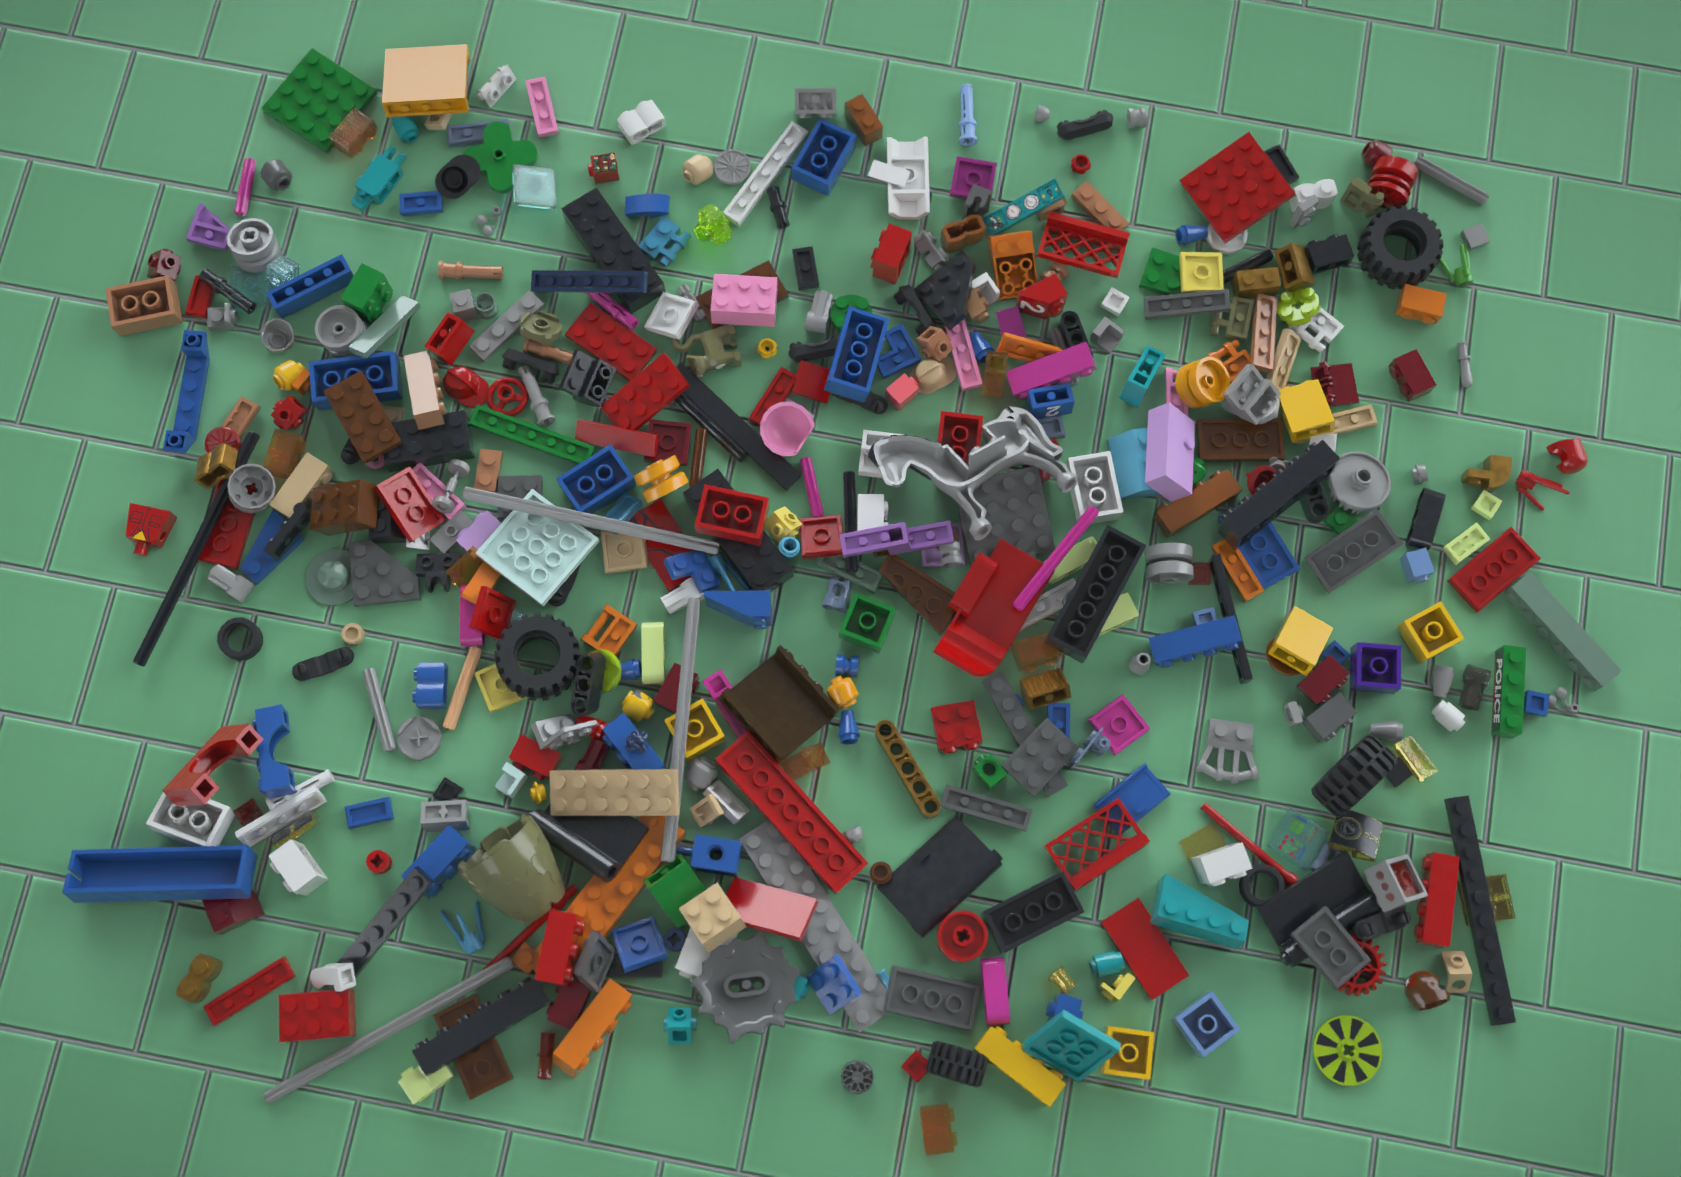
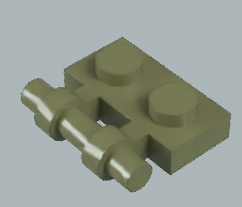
M1354 177L1340 202L1356 213L1358 210L1362 211L1365 217L1370 218L1377 213L1378 208L1382 205L1384 194L1378 192L1373 195L1370 193L1372 188L1365 181Z
M1234 296L1230 303L1228 320L1222 319L1223 312L1214 313V318L1210 322V327H1212L1210 334L1218 336L1222 328L1226 329L1225 337L1245 342L1254 300Z

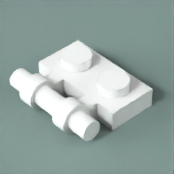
M1320 308L1318 315L1314 314L1310 318V322L1300 326L1289 325L1288 328L1309 344L1308 347L1312 350L1316 349L1319 353H1322L1326 346L1320 341L1324 339L1330 343L1343 329L1344 325ZM1309 327L1317 335L1313 337L1306 331V328Z

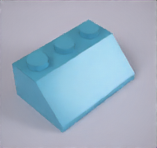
M1148 427L1132 429L1107 440L1121 500L1160 495L1145 483Z

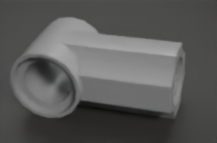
M823 290L815 292L811 311H808L805 330L821 334L826 333L829 322L828 315L833 300L832 294Z
M219 564L210 570L207 578L241 603L244 602L255 586L239 574L235 575Z

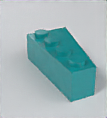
M1165 874L1158 881L1150 923L1238 949L1246 941L1249 920Z

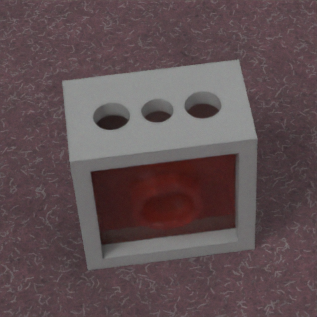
M1408 854L1384 860L1364 870L1366 880L1372 887L1377 903L1384 913L1407 906L1428 896Z

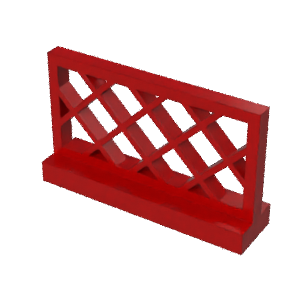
M1049 212L1037 257L1118 278L1130 233ZM1048 232L1057 234L1059 237L1052 239ZM1068 238L1076 239L1080 242L1072 244ZM1064 241L1067 247L1060 249L1056 243ZM1089 243L1098 245L1099 248L1093 250L1089 246ZM1051 245L1055 252L1049 253L1043 251V248ZM1084 246L1087 252L1080 255L1076 248ZM1108 249L1120 251V253L1112 255ZM1071 251L1075 257L1072 259L1067 258L1064 253ZM1103 251L1108 258L1100 260L1096 254ZM1091 256L1095 263H1086L1084 259ZM1112 262L1116 269H1108L1104 264Z
M1117 798L1044 845L1059 870L1061 872L1064 871L1074 892H1076L1147 846L1150 840L1146 834H1143L1121 800ZM1116 805L1122 812L1121 821L1108 818L1109 810ZM1106 812L1105 817H1101V816H1100V815H1102L1103 813ZM1094 819L1104 821L1102 833L1089 830L1091 821ZM1107 821L1120 824L1118 836L1105 833ZM1086 824H1088V825H1087V829H1083V828H1082L1083 826H1085ZM1123 825L1131 826L1137 834L1132 838L1121 837ZM1074 832L1086 833L1084 845L1071 842ZM1088 834L1102 836L1099 848L1087 846ZM1069 836L1068 841H1064V840H1063V839H1065L1066 837ZM1104 837L1117 839L1116 848L1112 851L1102 849ZM1120 840L1126 841L1119 846ZM1057 843L1066 844L1065 857L1056 855L1051 847ZM1070 846L1083 848L1081 860L1068 858ZM1086 849L1099 852L1095 862L1083 861ZM1101 852L1107 853L1106 855L1101 857ZM1059 859L1064 860V865H1062ZM1067 861L1080 864L1079 872L1072 877L1066 871ZM1083 864H1084V865H1089V866H1087L1086 868H1084V869L1082 870Z

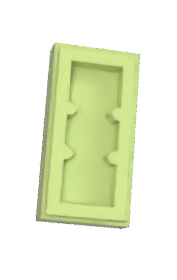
M1475 523L1445 545L1442 550L1457 565L1488 542L1490 538L1479 524Z

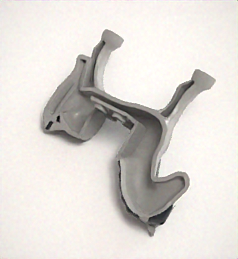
M1012 406L1008 407V409L1005 408L997 419L982 426L983 437L987 445L981 448L976 446L971 450L968 465L948 444L942 446L941 442H932L926 438L906 434L882 438L873 443L871 448L866 451L868 452V458L881 472L884 483L889 486L899 488L905 482L906 472L909 468L923 477L932 480L936 487L956 500L971 519L969 531L975 540L985 538L990 533L992 526L985 519L987 510L975 500L973 491L1000 471L1019 464L1038 467L1057 479L1058 489L1062 493L1071 491L1079 481L1078 477L1070 472L1063 462L1058 461L1062 457L1063 448L1049 440L1038 420L1029 411Z

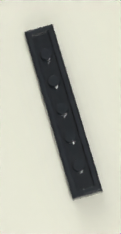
M1221 554L1212 555L1208 562L1222 616L1226 618L1235 615L1239 627ZM1243 642V644L1239 645L1238 649L1232 650L1241 684L1249 683L1253 679Z

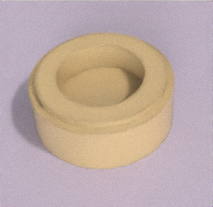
M349 623L343 627L341 637L348 645L356 646L364 640L365 632L360 625Z

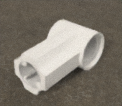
M691 577L681 583L679 588L660 599L669 615L686 607L689 598L696 597L701 601L705 598L704 593H699Z

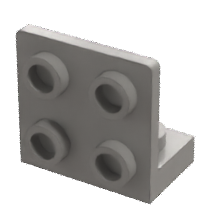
M795 88V114H799V118H811V114H819L820 118H831L832 114H836V88Z
M571 714L536 721L531 727L540 749L550 747L551 750H554L566 743L568 746L580 742V738L592 733L591 729L598 725L597 720L575 725Z

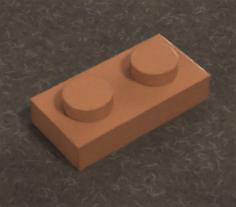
M480 449L474 488L497 493L498 477L503 456L502 451Z

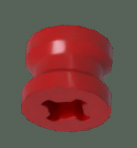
M374 850L367 856L366 866L372 872L384 874L392 867V858L386 852Z

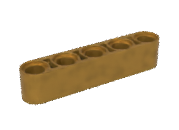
M889 720L880 721L875 728L877 741L921 815L926 819L935 818L941 809L940 801L894 724ZM881 727H888L891 730V734L889 736H882L879 733V729ZM898 745L902 748V753L900 755H893L890 748ZM909 764L913 767L914 772L909 775L904 774L901 767ZM920 783L925 787V791L917 794L913 791V785ZM931 802L935 804L936 811L928 813L925 811L924 805Z

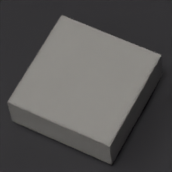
M1482 223L1464 229L1461 232L1469 251L1487 245L1490 242Z

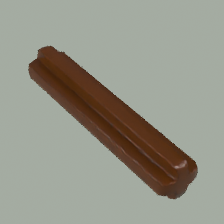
M705 428L696 429L689 482L690 487L702 480L708 435Z

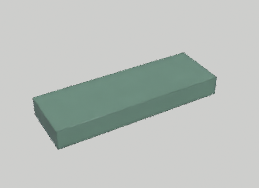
M843 555L820 557L816 566L844 580L850 581L852 584L872 594H875L883 578L879 571L859 561L857 572H847L846 557Z

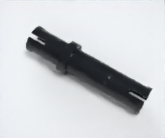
M207 268L202 270L199 279L211 286L215 293L222 294L247 314L255 311L257 304L229 285L226 279L218 277Z

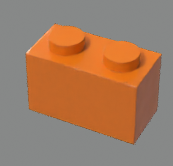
M1405 284L1399 292L1395 314L1400 315L1404 319L1420 320L1424 324H1436L1443 315L1447 294Z

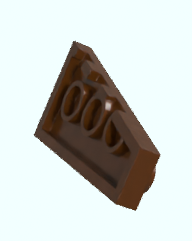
M889 554L879 568V572L932 628L941 635L955 613L954 610L948 607L955 592L897 555Z

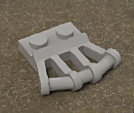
M1210 718L1206 749L1195 770L1199 773L1202 771L1215 778V781L1220 782L1228 780L1230 783L1237 784L1239 781L1248 779L1258 780L1259 772L1252 756L1254 724ZM1212 749H1217L1216 769L1205 764ZM1224 751L1233 752L1231 772L1223 771ZM1240 753H1244L1249 769L1247 771L1238 772Z

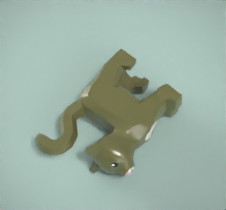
M723 325L701 334H693L687 338L683 345L677 339H672V347L678 352L688 351L694 342L701 343L705 356H686L689 361L687 368L691 369L698 378H701L709 370H719L729 364L741 367L742 364L740 351H724V347L730 346L732 349L737 348L736 339L730 337V335L736 334L734 325Z

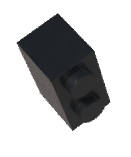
M1335 234L1322 241L1313 240L1305 247L1312 274L1349 265L1354 258V253L1346 234L1341 236Z

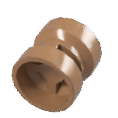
M1053 262L1050 265V269L1045 270L1040 275V278L1043 280L1056 274L1061 281L1069 276V271L1063 264Z

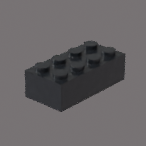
M466 411L446 413V415H443L444 424L421 430L418 429L415 418L391 422L403 444L383 454L385 466L390 472L404 470L409 466L413 469L418 463L424 466L449 463L452 459L466 460L475 458L471 426L469 425L470 419Z
M1064 871L983 911L981 916L1002 955L1085 911Z

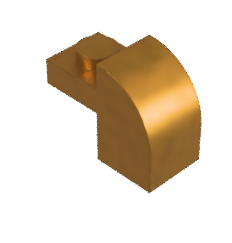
M1490 455L1483 461V470L1468 468L1461 475V483H1468L1472 487L1482 485V491L1486 490L1489 493L1497 490L1511 475L1512 457Z

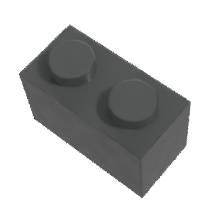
M1339 692L1305 718L1302 724L1317 742L1323 739L1329 741L1337 734L1335 730L1338 727L1342 726L1344 729L1354 721L1352 716L1357 712Z

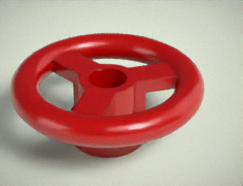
M503 377L491 384L487 391L486 399L490 409L512 417L525 409L529 394L524 383L513 377ZM506 383H511L518 386L522 392V395L515 394L513 388ZM496 389L500 400L497 405L493 402V394ZM505 394H510L509 397L504 398ZM512 401L521 402L513 410H502L507 403Z

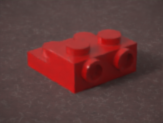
M974 700L930 708L938 752L944 751V754L957 752V748L965 747L966 750L979 748L983 739Z

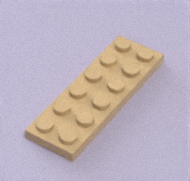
M678 769L549 771L551 816L680 815Z

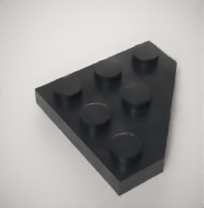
M963 250L914 288L915 293L949 331L967 316L966 306L968 299H970L973 285L971 281L976 269L974 262Z

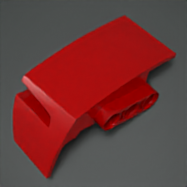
M1002 538L990 558L979 552L948 605L949 608L957 613L933 653L974 677L991 675L997 666L999 667L1055 570L1022 611H1018L1013 607V602L1044 563Z

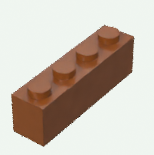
M1228 469L1222 473L1220 470L1209 477L1210 480L1205 483L1203 481L1198 482L1193 486L1192 495L1175 500L1169 505L1167 502L1163 503L1156 509L1157 512L1153 518L1167 539L1228 503L1241 493V487Z

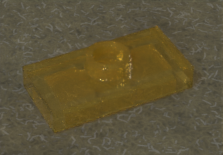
M1412 735L1393 746L1419 783L1438 772Z

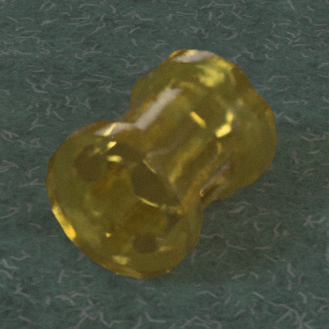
M1063 965L1047 979L1049 981L1052 980L1061 994H1066L1077 982L1072 981L1067 975Z

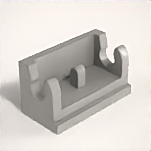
M467 800L421 802L420 824L424 831H443L448 825L456 830L470 829V821L468 820L470 809L467 805Z

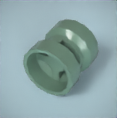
M481 292L476 295L474 305L479 316L484 319L494 318L498 313V306L493 295L488 292Z

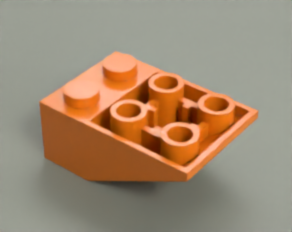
M1024 230L987 236L994 281L1000 291L999 300L1015 298L1018 296L1019 291L1038 282L1032 231Z

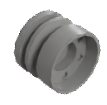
M253 463L244 464L236 468L230 475L227 485L229 498L233 505L240 511L251 514L267 509L274 498L276 489L274 477L270 471L261 465ZM255 486L257 493L253 492L252 495H249L246 488Z

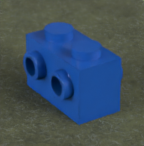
M1061 993L1056 994L1054 1000L1048 1003L1045 1015L1049 1016L1048 1022L1063 1009L1082 1020L1083 1011L1080 1008L1083 1000Z

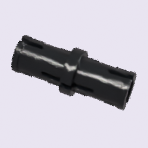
M771 186L767 189L771 202L770 210L774 213L777 228L782 229L781 224L786 228L790 225L785 211L786 204L782 200L779 186H774V191Z

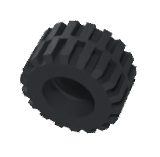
M934 1041L925 1070L930 1074L962 1084L981 1087L989 1059L985 1055L941 1041Z

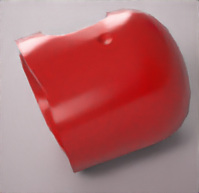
M1580 438L1561 440L1546 447L1549 454H1556L1560 457L1562 463L1556 467L1563 474H1574L1587 466L1588 457Z

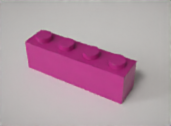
M1087 342L1006 371L1013 395L1017 399L1025 400L1028 390L1054 386L1059 383H1070L1073 381V378L1078 376L1084 378L1092 375V371L1097 370L1090 348Z

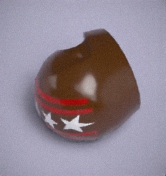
M1430 971L1414 972L1405 982V995L1417 1011L1432 1009L1451 1000L1449 992L1439 988L1438 983L1441 980Z

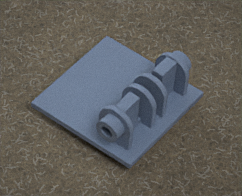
M1102 727L1098 732L1093 730L1083 743L1086 748H1080L1070 762L1073 765L1070 770L1076 766L1087 750L1096 756H1101L1110 747L1109 739L1101 734Z

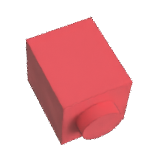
M904 373L886 388L885 397L900 411L918 396L919 385L913 377H908Z

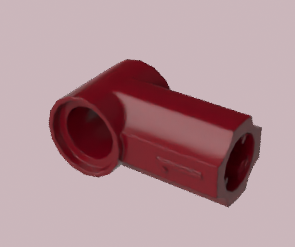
M592 739L583 759L578 761L574 770H601L600 767L610 747L601 741Z

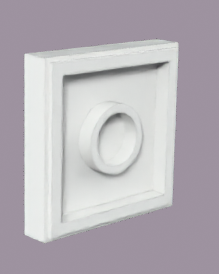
M663 292L644 327L648 331L680 340L699 304L694 300Z

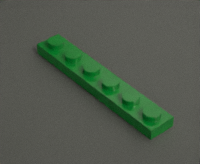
M478 404L469 421V425L575 464H580L590 458L596 450L595 446Z

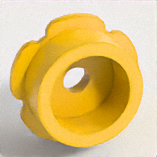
M765 338L757 345V352L761 354V357L768 359L770 356L776 355L777 344L772 339Z

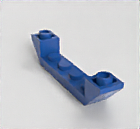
M184 330L181 350L186 355L174 428L173 430H166L164 452L186 453L196 441L210 363L207 333L205 331Z

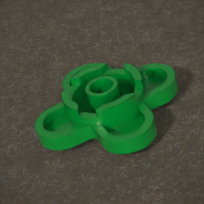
M494 121L489 123L483 131L484 144L471 146L462 155H469L477 160L480 165L481 174H487L489 185L493 191L499 194H506L515 188L518 170L528 169L536 164L538 151L531 141H513L509 126L504 122Z

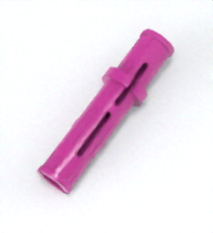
M585 293L611 313L612 318L619 320L630 330H633L638 325L639 319L630 314L623 304L619 305L606 293Z

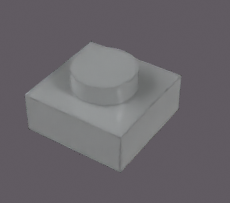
M1296 701L1289 702L1283 706L1290 728L1298 726L1303 722L1304 713Z

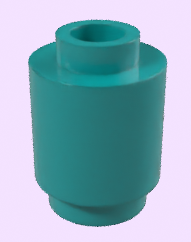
M411 116L392 117V125L400 140L407 143L414 142L419 135V130Z
M1115 951L1093 955L1092 961H1089L1092 974H1096L1098 978L1119 974L1120 971L1125 970L1121 952L1115 953Z

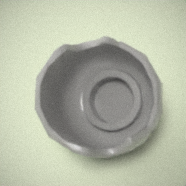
M273 318L264 324L261 340L266 349L271 352L283 353L291 348L294 342V331L287 321Z

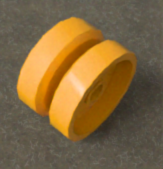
M1205 357L1180 367L1175 379L1176 391L1186 406L1192 409H1200L1225 399L1222 394L1230 386V376L1220 360L1215 357Z
M675 455L664 460H658L633 476L638 486L652 483V486L642 492L647 503L689 482L684 472L670 475V472L677 469L680 465Z

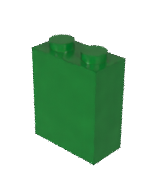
M681 853L675 857L674 862L666 863L643 880L677 928L688 924L679 908L706 890Z

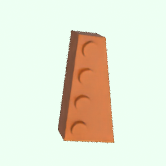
M609 979L553 1052L552 1063L575 1079L580 1070L583 1071L593 1052H597L604 1043L603 1038L605 1035L615 1029L620 1014L625 1015L632 1006L630 1002L632 994L612 979Z

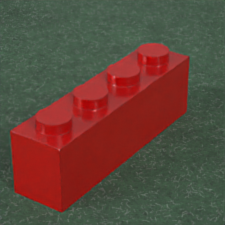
M1431 852L1426 854V857H1423L1421 867L1424 870V876L1421 882L1428 896L1422 898L1417 904L1416 912L1419 915V920L1414 928V936L1417 937L1416 943L1439 948L1450 947L1460 859L1458 856Z

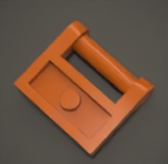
M605 604L602 608L603 612L588 633L581 637V640L595 650H608L617 656L638 625L608 604ZM609 617H614L615 619L609 625V627L604 632L599 641H595V636L601 630V628L609 619Z

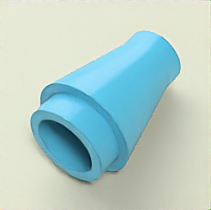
M784 537L779 542V551L787 562L800 551V544L794 537Z

